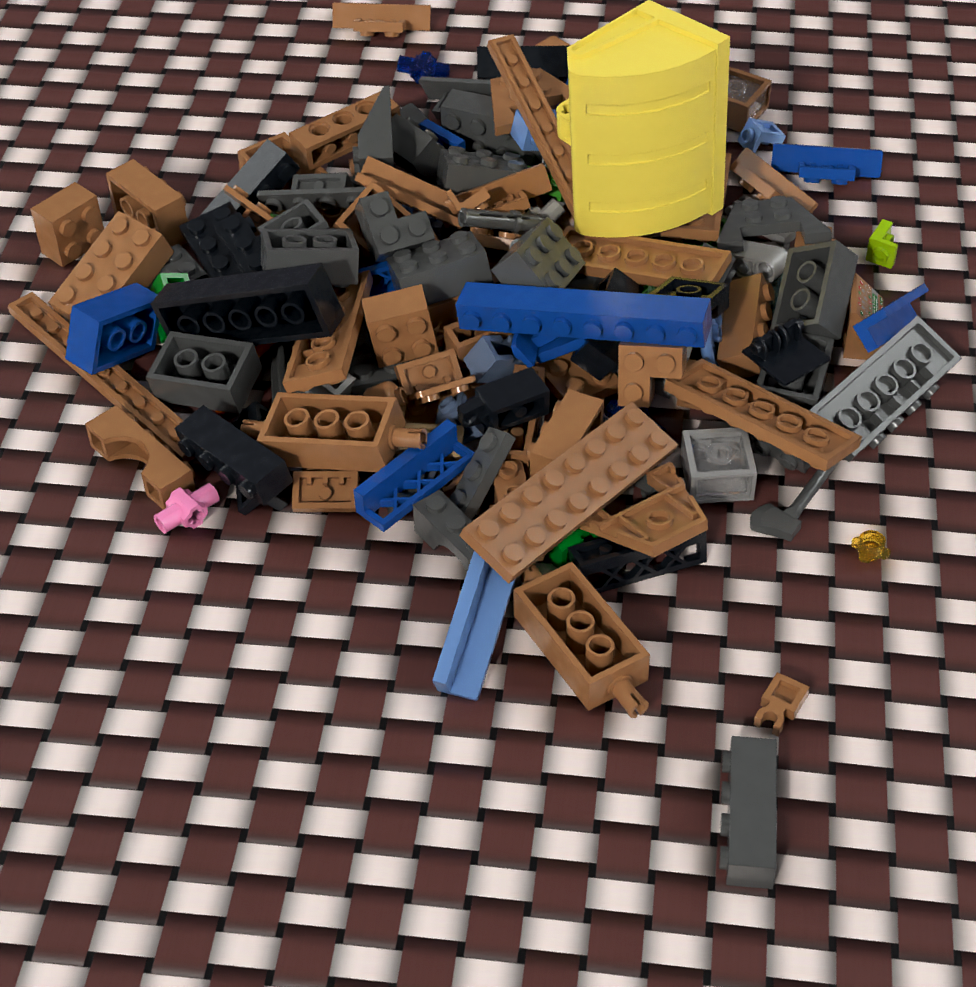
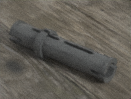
M461 208L458 213L460 227L503 229L509 233L529 231L544 220L541 214H524L519 210L499 212Z

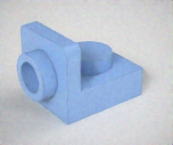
M749 117L738 137V142L744 149L749 148L755 153L760 143L764 145L783 143L786 135L773 122Z

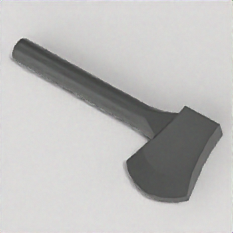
M839 462L827 471L818 469L786 510L782 511L770 503L754 510L750 516L751 530L791 542L801 529L802 521L799 520L802 511Z

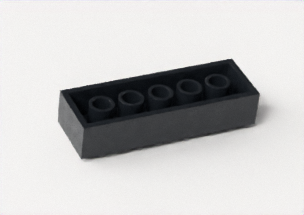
M322 263L167 283L151 303L167 336L170 331L249 342L254 345L331 337L345 316Z

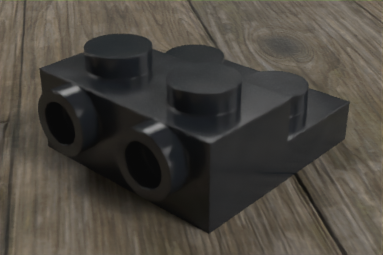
M672 276L649 294L710 298L712 319H715L729 308L730 284Z

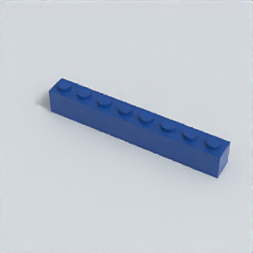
M466 282L455 304L459 327L464 330L705 348L712 326L710 298Z

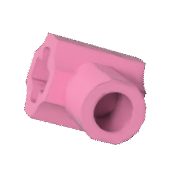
M210 483L205 484L194 492L179 487L171 492L169 499L165 502L166 508L154 515V521L164 534L181 524L185 528L192 527L195 529L203 524V520L208 515L207 508L220 501L219 494Z

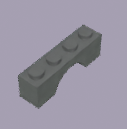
M440 490L413 504L414 531L433 550L441 546L448 548L460 560L465 570L468 571L474 550L459 535L463 528L471 523L472 520ZM521 575L516 578L513 589L521 586ZM513 590L509 602L513 600Z

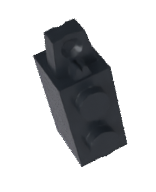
M532 367L476 387L475 397L457 407L458 421L463 428L485 423L487 427L501 431L510 429L549 414L550 390Z

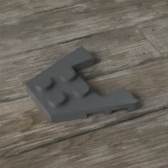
M774 196L767 200L745 199L742 202L734 203L717 239V249L741 252L744 251L742 237L801 232L805 245L832 241L831 229L792 197Z

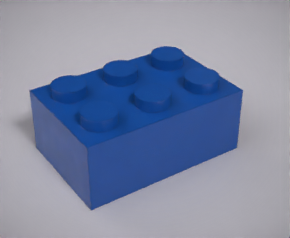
M136 282L73 305L70 314L65 359L87 373L94 375L155 350L159 320L151 303L158 294Z

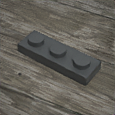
M488 427L486 433L481 437L479 446L470 463L465 467L460 482L449 497L472 521L516 440L509 433L492 427Z

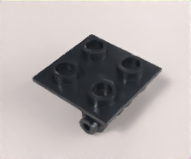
M790 318L783 326L778 325L774 329H770L765 335L754 338L749 347L742 350L745 356L784 387L831 361L829 356L801 335L804 323L800 318Z

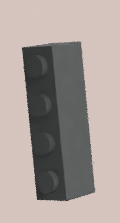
M732 736L730 751L723 750L722 772L728 773V781H722L721 804H728V813H721L720 836L727 837V846H720L719 869L726 870V885L773 889L777 861V739Z

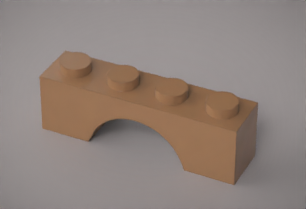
M115 405L85 423L90 446L108 462L118 459H136L147 464L141 472L146 495L163 510L166 508L165 502L169 499L171 492L177 488L189 489L191 492L196 490L194 483L195 472L188 462H182L177 458L168 445L163 446L156 440L154 434L149 429H143L132 414H126Z

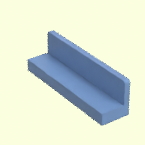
M475 551L470 561L432 681L439 692L477 701L516 579L508 584Z

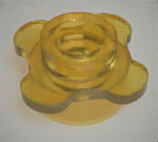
M868 530L861 533L859 537L852 539L851 545L857 549L859 553L858 559L863 563H870L879 558L885 560L890 557L891 551L885 547L886 539L877 531Z

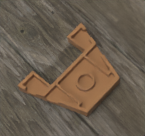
M531 68L550 106L560 104L569 98V86L541 68ZM501 76L490 79L496 136L511 132L515 111L518 109Z
M668 462L646 473L647 484L659 493L613 516H610L602 509L579 527V529L654 558L707 531L708 519L693 495H689L686 491L685 482L676 475L673 463Z

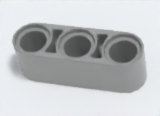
M743 240L744 251L731 252L732 256L736 257L731 269L736 271L733 277L743 278L762 273L767 283L773 282L783 274L788 254L782 247Z

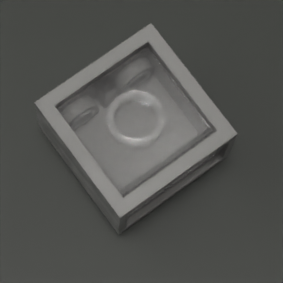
M735 427L682 431L680 460L686 491L689 495H693L698 504L754 500L757 470L748 432Z

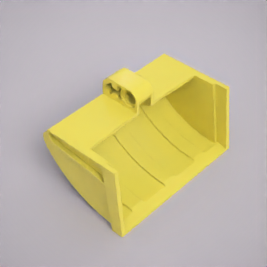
M647 0L567 47L569 98L557 106L556 117L558 137L571 146L574 229L577 233L606 238L643 236L679 227L706 213L714 215L723 209L730 36L656 2Z

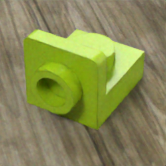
M881 220L869 238L866 261L889 269L894 266L898 244L893 242L894 235H891L893 222Z

